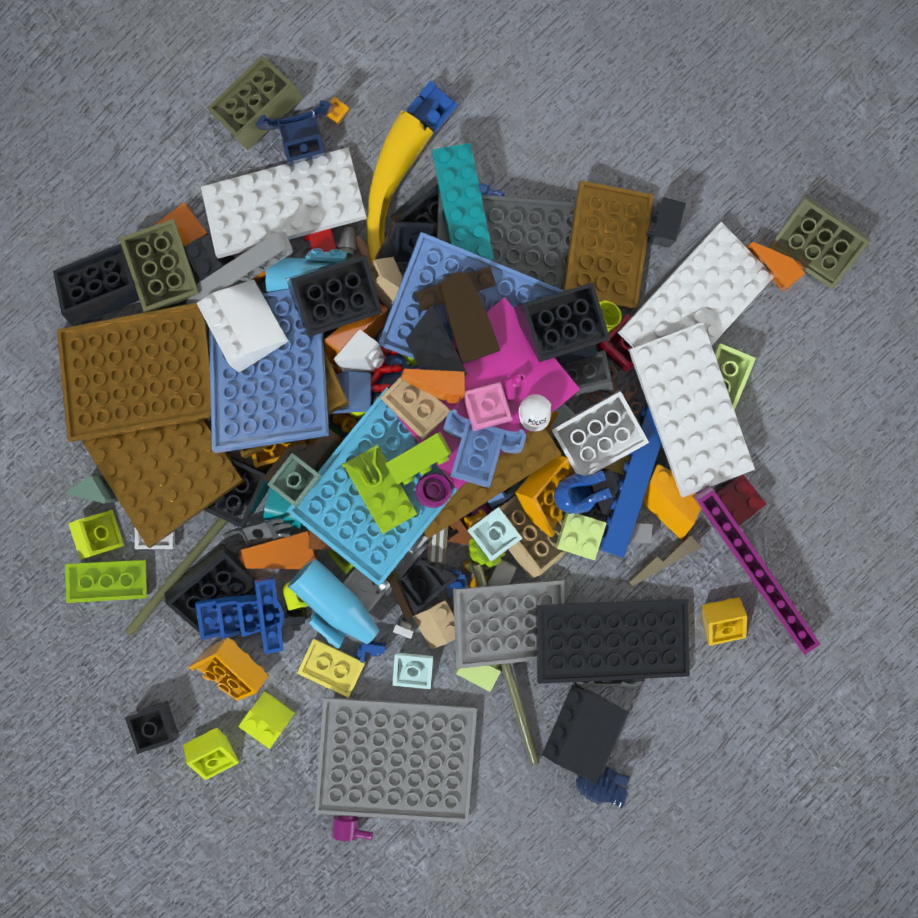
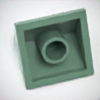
M292 453L267 485L297 508L321 478V475Z
M103 475L91 476L67 491L69 495L104 504L117 502V497Z

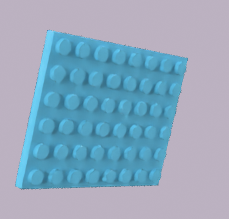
M387 387L318 471L321 478L297 508L291 505L287 510L289 514L379 587L447 504L446 502L438 508H429L422 505L416 496V485L422 476L429 473L444 475L434 463L431 465L432 470L423 475L420 472L415 474V480L406 485L403 482L400 483L414 506L417 515L382 534L348 472L343 468L342 464L344 462H348L371 449L376 444L379 445L388 462L419 444L394 412L380 399L389 389ZM451 483V487H452L451 497H452V496L455 494V492L457 491V489H456V488L452 485V483Z

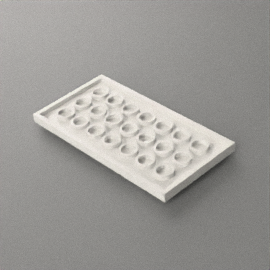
M349 147L326 153V156H320L316 159L302 161L293 165L284 164L201 187L217 258L248 251L276 232L284 231L288 239H293L367 219Z
M720 222L618 333L634 348L703 322L712 346L773 279V276L744 244Z
M703 322L629 349L681 497L701 491L708 485L711 487L755 470Z

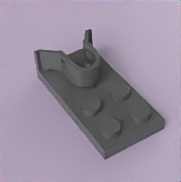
M605 350L597 352V356L561 365L580 388L575 394L596 391L614 394L609 362Z

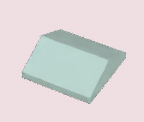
M499 507L468 529V532L490 561L522 539L521 535Z
M395 652L393 686L431 689L433 656Z

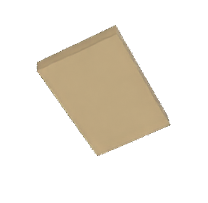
M401 377L380 397L422 440L451 411L438 398L405 382Z

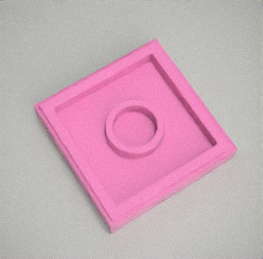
M501 382L465 391L463 400L473 431L512 421Z

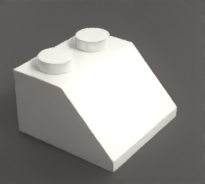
M359 330L334 360L342 373L346 371L370 373L383 364L385 356L378 342L362 330Z

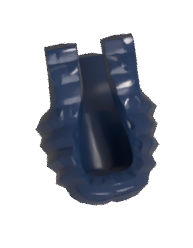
M609 766L605 767L598 784L578 775L576 787L581 795L597 805L611 802L622 808L627 799L628 788L619 786L616 783L627 786L630 777L614 772Z

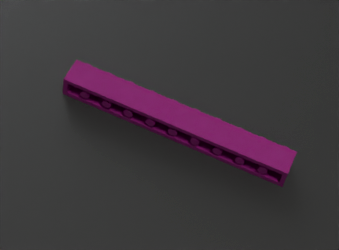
M708 485L703 490L694 494L692 497L799 650L806 655L821 645L715 491Z

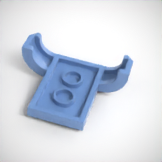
M455 409L448 412L444 431L455 438L461 439L450 477L490 488L500 451L506 453L522 452L526 434L522 429L512 432L493 426L473 431L470 419L458 415Z

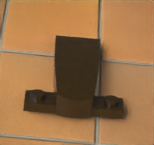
M490 266L470 273H452L440 280L438 284L414 292L421 311L428 310L432 305L434 307L444 305L447 322L450 325L462 364L501 351L487 312L478 294L481 290L496 286Z

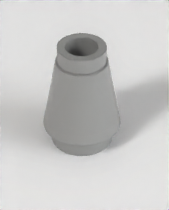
M351 227L343 228L337 248L347 253V257L354 256L356 252L355 229Z

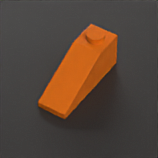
M755 242L750 243L746 247L770 271L773 276L772 280L782 291L789 288L805 274L803 266L793 258Z
M404 369L402 372V380L440 400H447L448 403H458L465 395L464 372Z

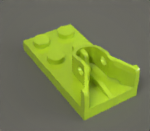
M376 444L364 453L346 463L344 462L342 466L348 472L381 533L384 534L417 515V512L402 485H397L385 464L388 461L379 445Z
M146 560L68 562L65 564L66 603L147 598Z

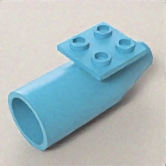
M316 558L311 559L289 583L288 588L315 611L309 622L313 629L320 632L336 648L341 646L346 635H350L368 644L378 634L379 628L359 598Z

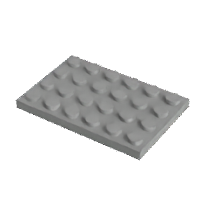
M564 580L453 589L456 667L461 669L537 660L535 605L565 604Z

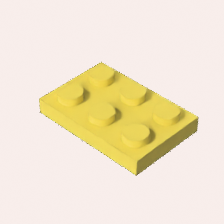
M313 638L297 674L349 698L366 662L361 663L360 659Z

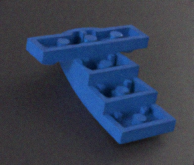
M274 577L254 580L256 595L223 597L195 602L201 640L219 636L223 639L239 634L243 637L261 632L264 654L284 651L281 631L284 613L281 601L277 597Z

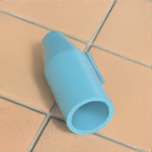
M311 249V251H308L306 258H284L266 270V291L270 293L289 289L286 278L346 260L347 253L338 249L331 250L330 252H323L322 249Z

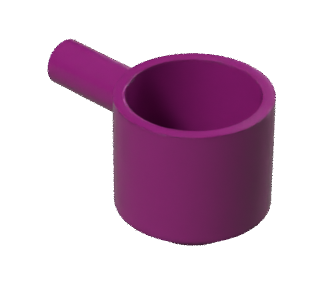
M334 816L332 837L336 840L353 841L357 838L372 840L373 832L358 830L359 818L357 816Z

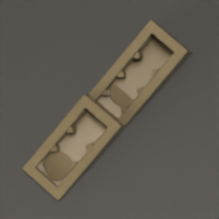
M687 534L661 559L653 555L627 582L632 586L701 548L700 544L691 535Z

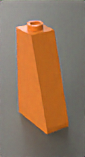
M380 303L381 314L341 326L325 339L326 353L334 370L338 373H342L334 358L359 330H362L373 339L385 326L388 318V309L385 305Z
M308 530L291 535V537H283L241 550L240 560L242 565L245 564L246 568L302 569L311 559L316 558L318 560L316 549H308Z

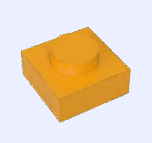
M334 96L329 102L333 105V111L326 116L339 125L350 111V108Z

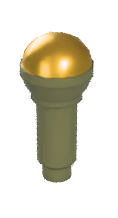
M469 559L465 560L462 564V569L470 573L473 571L472 565L477 563ZM486 564L481 565L483 571H491L492 567H488Z

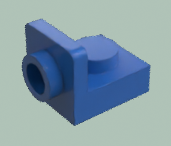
M459 569L450 570L457 574L459 578L447 587V597H454L453 589L466 588V573H462V570Z
M371 641L368 644L362 643V645L358 646L357 657H360V662L364 663L366 652H370L369 655L381 656V654H385L387 643Z

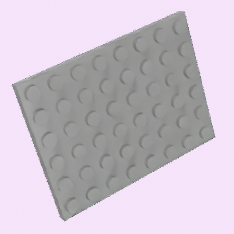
M324 697L315 814L468 823L477 707Z

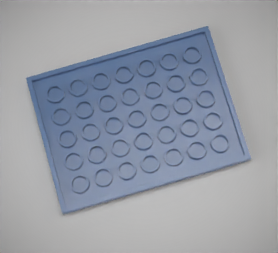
M420 232L378 344L414 359L405 339L427 311L420 310L414 292L436 285L440 280L452 273H470L487 266L491 267L496 286L478 292L486 312L503 298L514 308L530 301L563 292L564 290ZM444 305L434 307L450 340H452L453 336L450 325L447 322Z
M289 289L263 294L288 342L241 372H237L228 364L209 328L212 451L215 453L329 436L323 333L311 337L307 336Z

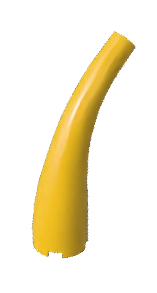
M403 110L394 121L384 141L370 187L367 208V240L371 263L375 260V256L384 242L385 221L390 201L404 176L434 133L428 127L425 129L418 119Z

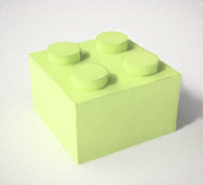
M566 513L555 548L595 560L606 523L580 514Z

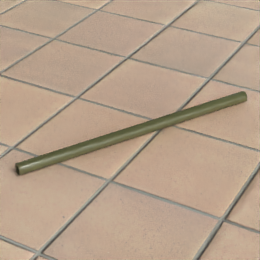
M221 518L215 521L125 629L128 635L133 636L165 598L164 593L180 580L225 526L227 521Z
M479 563L472 565L477 586H487L482 566ZM511 663L501 664L530 764H538L540 760Z

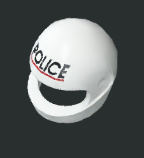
M539 394L525 397L519 406V418L523 427L529 431L536 432L543 430L548 425L551 417V404L549 400Z

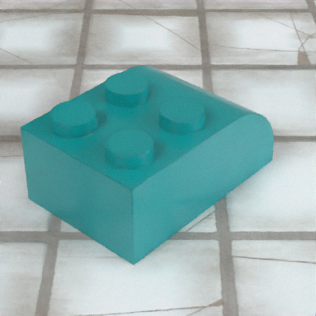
M270 487L264 509V520L268 521L279 517L283 518L284 522L291 523L293 528L302 530L303 527L302 523L287 512L292 504Z

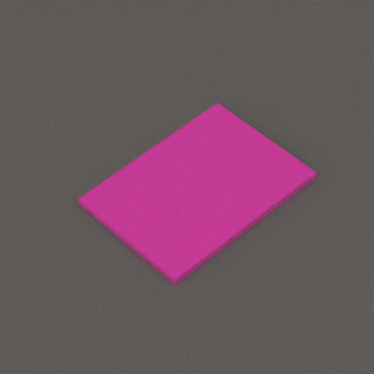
M503 298L487 311L501 351L463 364L467 375L464 376L465 391L501 382L506 397L505 382L514 373H523L525 375V382L516 389V400H507L512 421L493 427L512 432L522 429L526 434L529 430L523 427L519 418V406L525 397L533 394L544 396L551 404L552 413L577 393L580 388L555 358L543 362L537 360L520 328L515 309ZM452 339L451 342L459 356L457 346L454 343V339ZM463 399L458 403H448L447 400H440L451 411L455 409L458 415L469 419ZM394 412L419 444L441 432L452 453L448 455L449 460L440 465L437 462L435 464L457 490L467 481L450 477L461 439L455 438L444 431L446 418L422 440Z

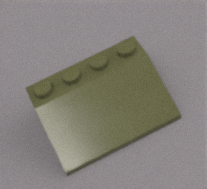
M261 56L207 109L248 151L269 131L257 128L256 122L261 116L266 115L270 119H281L303 97L289 79Z
M805 194L769 247L798 261L803 266V270L833 289L870 243V237Z
M175 219L119 238L144 312L167 309L199 294Z

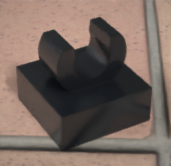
M297 608L290 611L287 609L285 616L286 625L292 624L293 631H301L302 624L306 622L307 609Z

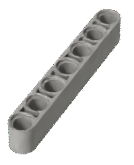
M280 231L272 234L197 283L199 294L186 299L187 305L198 303L213 292L247 282L289 256L293 249L286 232Z

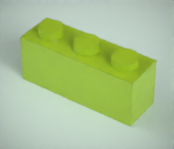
M441 432L385 464L397 485L401 482L406 485L415 480V474L420 472L423 475L432 470V464L437 462L440 465L449 460L448 455L452 451Z

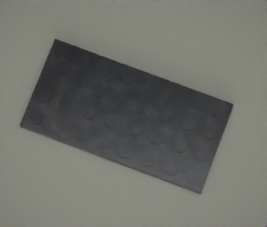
M688 599L535 605L538 684L690 676Z

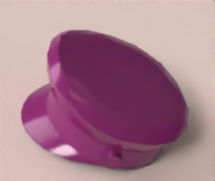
M429 473L419 479L415 492L422 505L429 508H438L449 500L452 487L450 481L444 475Z

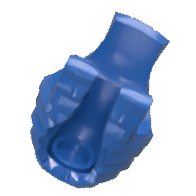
M603 471L586 476L576 473L568 476L567 479H563L554 491L556 506L563 512L578 514L588 512L595 503L611 498L609 487L592 494L590 485L606 480Z

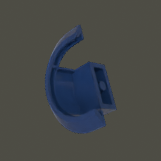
M321 100L317 108L288 118L270 119L263 115L256 122V126L261 130H280L283 148L289 165L326 156L317 119L333 111L331 103Z

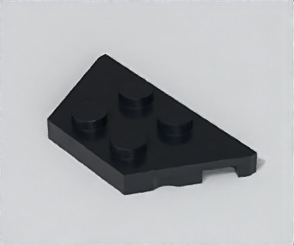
M394 221L375 256V260L393 257L395 262H409L420 232L437 238L435 224L433 222Z
M430 306L405 339L419 369L464 372V376H466L467 372L434 306Z
M421 558L406 571L400 582L416 614L457 580L459 576L425 558Z

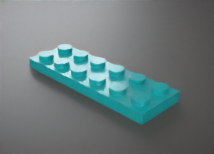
M471 143L432 149L431 152L450 244L493 261L494 256Z

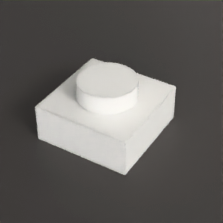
M401 621V623H396L393 632L411 639L414 628H411L412 625L410 623Z

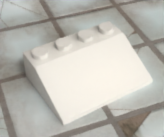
M254 279L213 292L197 303L228 364L237 372L243 371L288 342L285 333Z
M619 390L551 428L574 471L585 476L601 470L649 443Z

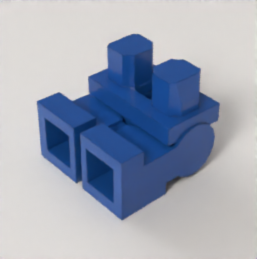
M430 80L419 93V97L417 96L407 108V113L414 116L425 128L428 127L435 134L457 108L458 104L439 90Z

